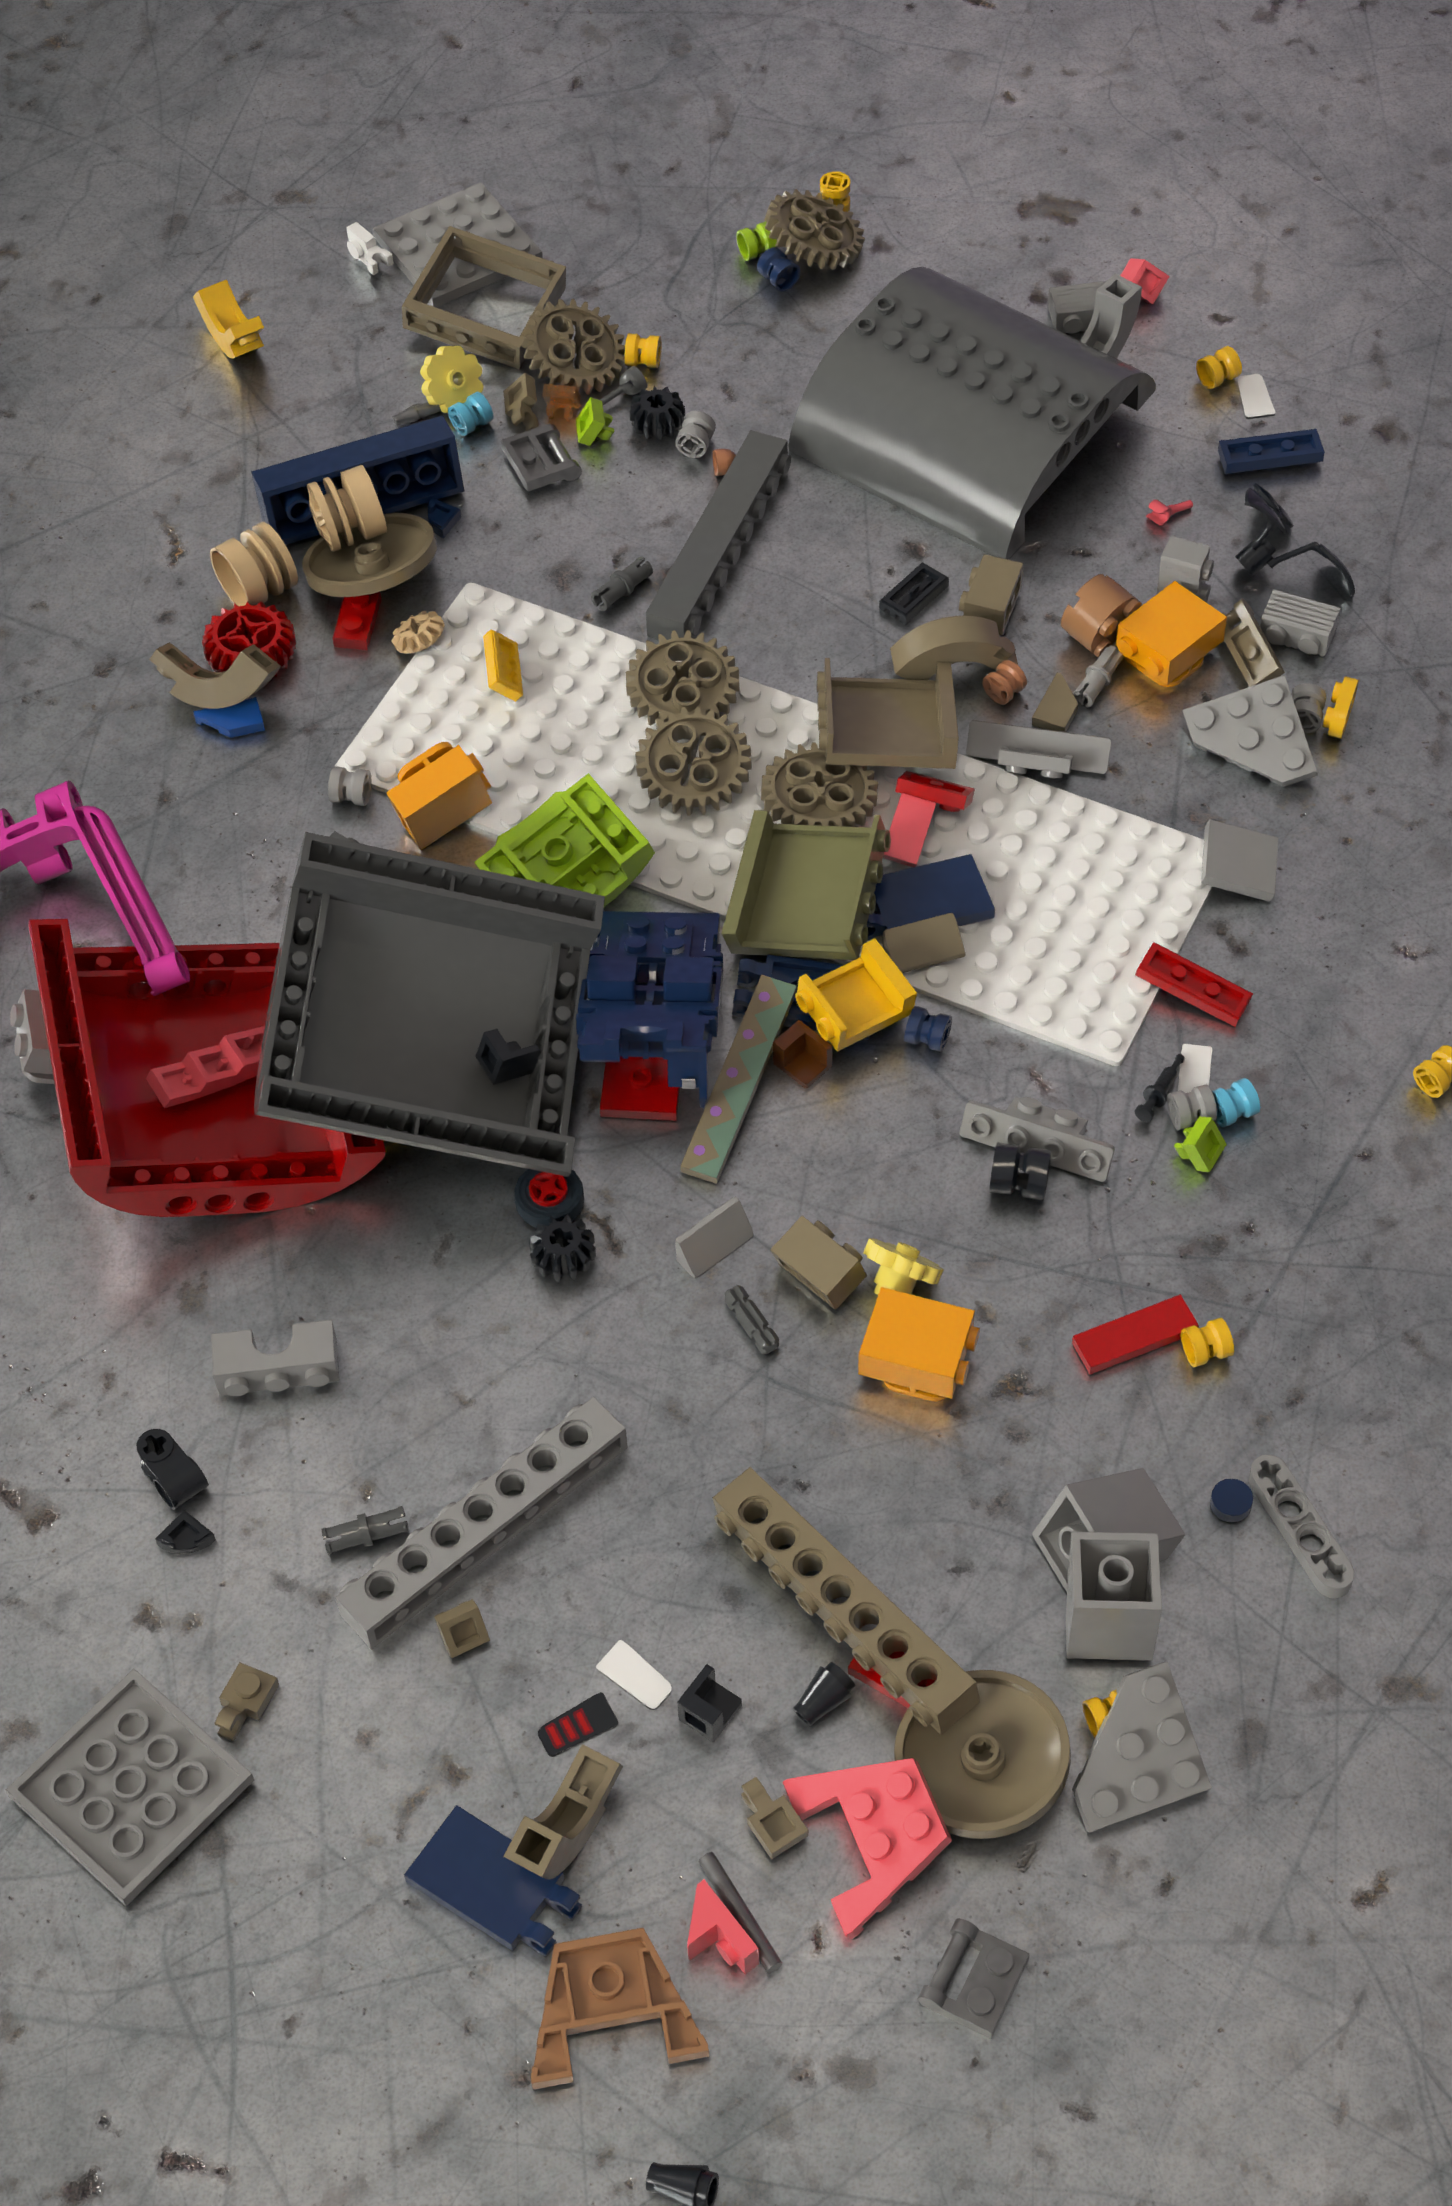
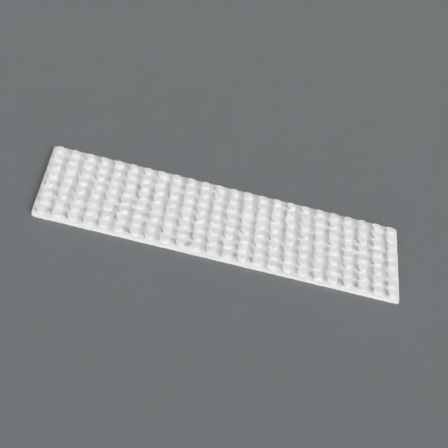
M467 583L442 616L445 626L440 637L427 649L416 652L335 766L344 767L348 772H355L358 769L369 770L372 779L371 788L386 793L400 784L398 773L411 760L441 742H449L453 748L459 745L467 756L473 753L484 769L483 774L491 785L487 792L492 801V804L463 823L498 836L531 815L555 792L566 791L589 773L648 840L655 852L649 863L630 885L704 913H720V919L725 920L754 810H764V801L761 800L762 775H766L767 765H773L775 756L784 759L785 749L797 753L798 745L801 744L806 750H811L812 742H815L819 748V711H817V703L739 676L740 690L736 692V703H729L730 713L726 715H728V726L737 722L739 724V733L746 734V745L751 747V757L749 758H751L752 769L747 770L749 772V781L741 782V794L731 791V804L723 799L719 800V811L715 810L710 804L706 806V815H702L699 807H694L691 816H687L686 807L683 806L675 814L673 813L671 802L661 808L659 806V796L651 800L649 799L648 788H641L640 777L637 776L635 753L640 751L638 741L639 739H646V728L657 729L656 723L651 726L648 725L647 715L639 718L637 707L630 706V696H627L626 671H630L629 660H636V650L646 651V643L476 583ZM491 629L518 643L523 696L516 702L490 689L488 686L483 636ZM705 736L700 737L696 757H699V745ZM681 739V740H678L677 742H678V743H686V742H688V741H690V740H688V739ZM713 749V750H711L710 752H712V753H719V752H722L723 750H721V749ZM957 753L956 769L867 766V770H874V781H878L877 805L873 807V816H866L865 825L861 826L855 823V827L871 828L874 815H880L885 829L890 830L901 793L895 792L897 779L906 771L975 788L972 803L966 809H960L959 812L943 810L939 808V803H936L917 866L972 854L995 907V917L958 927L965 950V957L902 973L915 991L1112 1066H1120L1161 988L1135 975L1140 963L1153 942L1179 955L1213 889V886L1201 883L1204 839L1028 777L1005 771V769ZM688 764L689 773L692 764ZM670 768L665 770L664 772L673 773L677 771V769ZM689 775L682 786L687 785L690 778ZM708 778L698 780L700 783L711 781ZM781 819L773 821V823L781 824ZM884 858L882 859L883 874L913 868ZM883 935L875 937L883 948ZM829 959V960H832V961H834V962L840 963V964H842V965H845V964H847V963L853 961V960Z

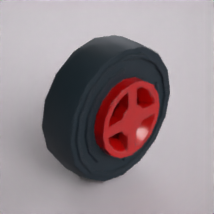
M527 1169L518 1178L514 1189L515 1205L518 1213L525 1222L536 1228L537 1224L549 1226L548 1220L550 1216L558 1222L562 1221L566 1214H568L572 1222L580 1214L584 1203L583 1184L572 1169L569 1177ZM553 1195L556 1196L555 1199L546 1200L547 1198H551Z

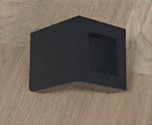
M493 1029L483 1033L475 1057L493 1085L532 1074L541 1050L538 1045L521 1049L516 1041L506 1043L498 1029Z
M708 1664L705 1665L677 1701L679 1720L713 1743L742 1706L740 1697L716 1682L715 1669Z

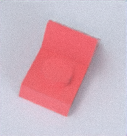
M704 1879L697 1884L687 1943L688 1958L692 1960L716 1941H719L716 1943V1947L723 1959L730 1966L736 1963L746 1975L759 1965V1948Z

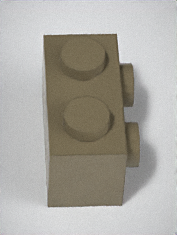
M983 554L979 567H973L971 570L969 591H963L960 598L959 611L964 612L963 616H976L995 621L999 635H1003L1022 588L1023 563Z
M802 1215L770 1251L782 1268L836 1310L867 1277L860 1263L863 1257L848 1243L840 1246L833 1240L835 1235L822 1222L817 1220L813 1224Z

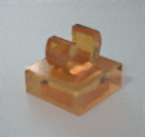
M544 384L542 397L547 404L546 413L548 418L553 420L555 410L561 407L565 409V420L570 421L573 416L572 408L579 409L581 395L577 388L574 386Z

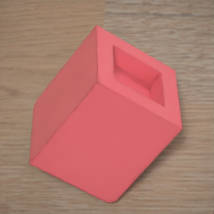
M1130 258L1120 275L1142 287L1141 299L1148 304H1154L1170 277L1145 259Z

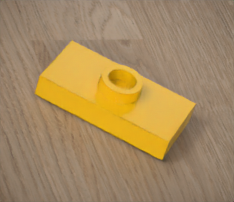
M491 629L483 636L488 686L490 689L516 702L523 696L518 643Z

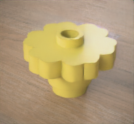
M461 346L439 347L436 355H429L425 358L424 365L420 370L421 376L425 379L421 387L422 393L426 396L430 405H439L443 413H448V408L457 402H466L469 395L483 391V383L478 379L482 374V367L478 363L474 354H465Z
M869 1238L863 1251L867 1258L880 1264L874 1282L877 1284L874 1293L877 1295L881 1287L912 1294L917 1280L933 1285L938 1284L944 1271L943 1268L939 1267L940 1265L920 1256V1250L902 1242H898L896 1246L875 1238Z

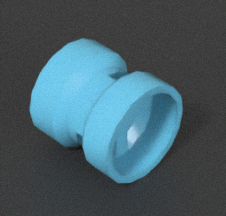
M480 392L469 395L466 402H457L448 408L450 421L456 431L462 436L473 432L475 426H483L494 418L488 400Z
M1246 1078L1233 1082L1230 1089L1218 1088L1212 1091L1217 1108L1216 1122L1223 1128L1234 1124L1240 1116L1249 1118L1260 1112L1261 1107L1258 1094L1252 1083Z

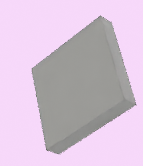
M1209 819L1205 826L1201 883L1270 902L1275 895L1278 837Z

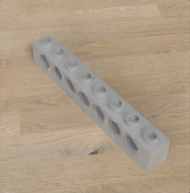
M594 1396L586 1403L574 1406L567 1413L563 1421L552 1429L547 1428L535 1438L534 1443L523 1452L512 1454L504 1462L502 1468L489 1478L484 1477L477 1481L471 1488L470 1493L457 1503L452 1502L445 1506L439 1513L438 1518L425 1528L420 1527L414 1530L407 1537L403 1545L394 1552L386 1553L378 1558L372 1569L362 1577L347 1582L335 1597L340 1616L372 1650L628 1448L626 1428ZM575 1441L585 1442L583 1445L578 1447H572L569 1445ZM545 1465L554 1467L553 1469L545 1472L537 1470L538 1468ZM512 1490L522 1491L517 1496L511 1497L506 1495V1493ZM480 1515L490 1516L489 1519L482 1522L474 1521V1518ZM448 1540L458 1541L457 1544L451 1547L441 1546L442 1543ZM413 1566H425L420 1572H408ZM382 1591L393 1592L387 1598H375V1596Z

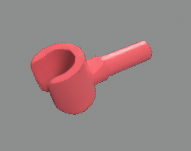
M1155 499L1148 506L1153 511L1147 514L1146 517L1154 523L1163 526L1168 522L1171 515L1192 508L1193 502L1187 500L1166 506Z

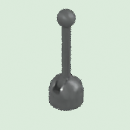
M632 366L620 376V387L600 400L605 405L623 392L628 395H637L642 389L647 388V381L642 372L637 367ZM581 408V409L578 410V412H577V417H578V415L580 414V412L582 411L583 408Z

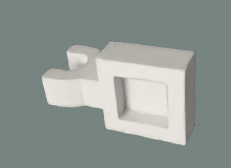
M358 222L346 227L348 234L347 247L350 254L367 265L368 271L372 275L379 273L377 263L382 262L388 267L394 264L392 254L386 249H381L377 246L376 238Z

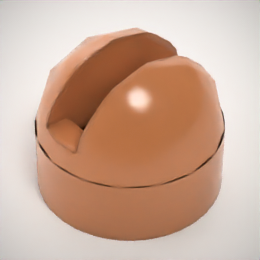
M724 448L713 450V467L716 476H724L736 456L733 451Z

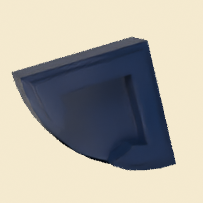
M432 498L428 504V522L435 534L445 538L460 520L461 510Z

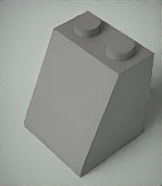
M1144 1468L1065 1485L1032 1533L1033 1538L1066 1592L1068 1586L1071 1531L1157 1533L1159 1562L1167 1560L1186 1535Z
M1071 1531L1065 1617L1066 1658L1152 1661L1162 1613L1158 1534Z

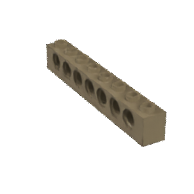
M751 1467L712 1497L717 1512L714 1519L722 1531L728 1536L734 1533L742 1541L741 1545L744 1551L753 1561L758 1562L761 1559L769 1567V1574L781 1588L790 1587L797 1594L795 1596L796 1600L804 1611L811 1616L816 1613L824 1621L825 1629L835 1641L840 1643L844 1640L853 1649L852 1654L865 1670L868 1671L873 1668L881 1676L880 1681L894 1698L897 1699L902 1696L911 1705L909 1709L920 1724L924 1727L931 1725L942 1735L980 1702L976 1681ZM759 1518L765 1519V1520H763V1521L760 1522V1523H756V1524L751 1523V1522L754 1521L755 1519H759ZM785 1544L792 1545L790 1548L785 1550L778 1549L780 1546ZM810 1571H820L815 1576H805ZM840 1597L848 1598L843 1603H832L835 1599ZM868 1624L877 1625L874 1629L869 1631L860 1630L863 1626ZM900 1651L906 1653L904 1656L897 1659L889 1658V1656L894 1652ZM926 1679H931L935 1681L932 1685L927 1687H921L917 1685L919 1682Z

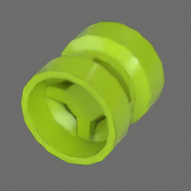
M766 221L757 224L754 229L744 228L737 231V245L744 260L755 259L758 257V254L776 247L777 239L769 238L771 231L765 229Z

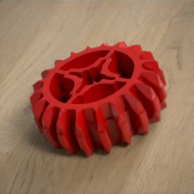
M247 601L244 606H238L234 603L233 609L227 610L222 608L221 616H212L211 624L205 625V635L202 636L204 656L214 672L227 671L239 653L253 644L281 666L279 669H287L288 661L294 659L296 637L293 624L288 620L285 612L278 611L275 605L266 607L262 601L257 605H251Z

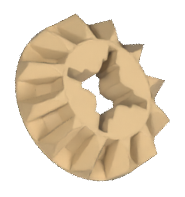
M421 611L416 616L411 615L407 621H401V627L393 631L394 637L391 641L400 653L420 652L437 641L444 630V621L435 611L429 613Z

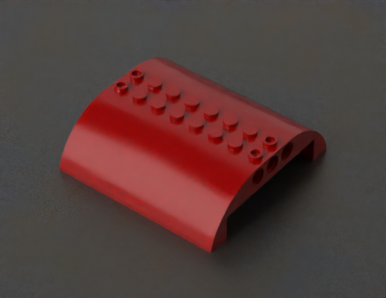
M29 919L28 926L69 1172L75 1183L88 1196L101 1204L119 1211L154 1217L270 1212L301 1206L339 1192L361 1179L384 1158L386 1151L383 1140L255 1115L254 1100L257 1076L207 1096L165 1109L145 1079L151 1069L182 1062L188 1052L219 1045L225 1035L265 1026L280 943L175 945L177 951L182 955L187 964L190 982L153 996L151 994L153 990L147 981L141 957L135 946L73 948L68 919Z

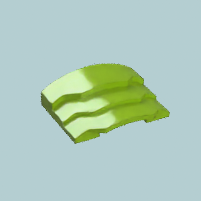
M588 773L566 791L555 792L531 815L510 830L499 835L495 846L474 863L480 870L605 896V907L635 880L649 863L655 852L648 840Z

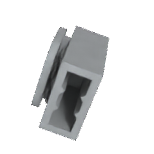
M23 989L18 1004H13L10 1012V1024L12 1027H16L17 1032L14 1046L15 1055L20 1057L21 1070L29 1080L36 1083L55 1084L40 992L38 990Z

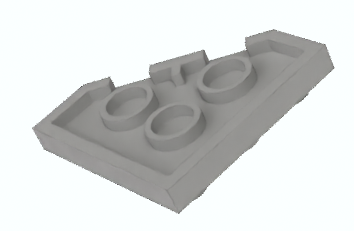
M1285 675L1182 710L1192 742L1195 747L1201 750L1210 751L1236 766L1265 776L1282 787L1318 776Z
M1161 1662L1122 1677L1116 1691L1115 1700L1108 1715L1103 1719L1090 1748L1092 1749L1072 1788L1087 1832H1093L1212 1788L1168 1662Z

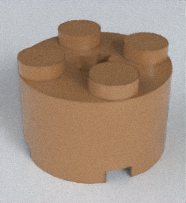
M1098 574L1086 582L1075 594L1080 599L1074 608L1068 604L1062 615L1061 627L1099 658L1106 647L1116 642L1118 624L1141 607L1142 603L1109 576Z

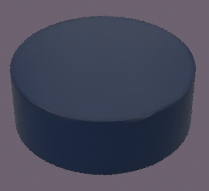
M1224 1479L1214 1486L1210 1506L1213 1513L1219 1519L1226 1522H1239L1250 1514L1253 1504V1493L1246 1483L1238 1479Z

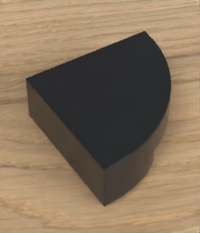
M185 1510L155 1538L159 1547L179 1554L202 1550L216 1540L213 1532Z

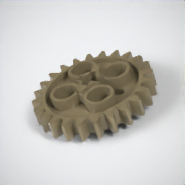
M794 189L793 194L788 191H784L783 196L777 194L775 200H771L764 221L767 222L765 229L771 231L769 238L778 239L775 246L787 248L785 251L786 255L794 253L797 262L805 259L810 267L815 262L820 269H824L825 264H828L832 270L836 269L837 264L845 268L847 263L853 264L855 258H858L865 238L862 237L864 229L858 228L860 221L851 219L853 212H844L843 204L836 206L833 204V199L824 200L821 193L814 197L809 190H806L804 195L797 189Z
M558 299L556 307L549 301L544 309L538 307L535 315H530L522 335L524 336L522 347L526 349L524 358L532 359L529 368L531 370H541L538 376L539 379L549 377V387L554 386L556 383L561 384L560 389L563 393L567 387H572L574 395L578 394L580 388H583L585 393L590 395L593 387L601 392L605 384L611 386L614 378L619 377L625 363V346L622 345L624 335L616 334L619 325L608 324L609 314L600 317L598 315L599 307L590 311L588 310V302L585 301L581 307H578L575 299H571L570 304L567 306L562 299ZM573 325L575 326L576 331L574 340H572V337L574 335ZM575 353H576L577 355H576V358H575V360H574V366H575V368H574V367H573V359H574Z
M674 630L669 640L662 634H659L658 644L647 640L646 651L637 649L636 660H629L630 671H626L627 696H630V706L637 707L639 718L647 715L648 725L650 726L655 723L657 718L665 723L668 722L669 711L676 717H680L682 707L686 708L689 715L694 714L697 706H700L701 715L705 716L711 709H714L715 719L718 720L720 718L719 712L729 714V703H736V692H739L740 687L739 668L735 667V657L728 656L727 646L717 649L716 638L711 639L707 643L704 642V633L702 632L696 639L691 638L690 630L685 632L684 638H679Z
M700 706L696 707L693 715H689L685 707H682L680 717H676L669 711L668 722L665 723L661 719H655L657 730L646 728V739H639L640 751L636 752L635 756L637 763L636 771L637 776L640 777L641 788H648L650 800L659 796V806L661 808L671 802L672 810L675 814L683 806L686 807L687 816H691L694 807H699L702 815H706V806L710 804L715 810L719 811V800L723 799L731 804V791L741 794V782L749 781V772L747 770L752 769L751 758H749L751 757V747L746 745V734L739 733V724L737 722L728 726V715L726 714L718 720L715 719L714 709H711L706 716L701 715ZM705 736L699 745V757H696L700 737ZM681 739H688V740H690V741H688V742H686V743H678V742H677L678 740H681ZM713 749H721V750H723L722 752H719V753H712V752H710V751L713 750ZM688 764H692L690 773L688 769ZM670 768L677 769V771L673 773L664 772L665 770ZM689 775L690 778L687 785L682 786ZM703 778H708L711 780L706 783L698 782V780Z
M812 742L811 750H806L799 744L797 753L785 749L784 759L775 756L773 765L766 766V775H762L761 800L764 801V811H771L772 821L781 819V824L855 827L856 823L864 826L866 816L872 817L873 807L877 805L878 781H874V770H867V766L827 765L826 751L819 750L815 742Z

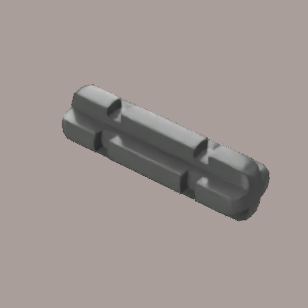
M736 1285L728 1289L724 1294L725 1302L731 1311L736 1312L735 1317L749 1337L755 1339L754 1344L760 1353L766 1355L779 1347V1337L772 1328L767 1327L769 1323L753 1300L748 1299L749 1295L744 1287Z

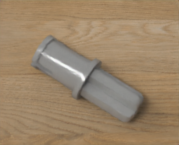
M1110 645L1106 647L1094 665L1087 667L1085 678L1073 692L1079 705L1082 706L1085 700L1088 699L1085 707H1091L1103 687L1110 685L1111 675L1123 659V655L1117 646Z

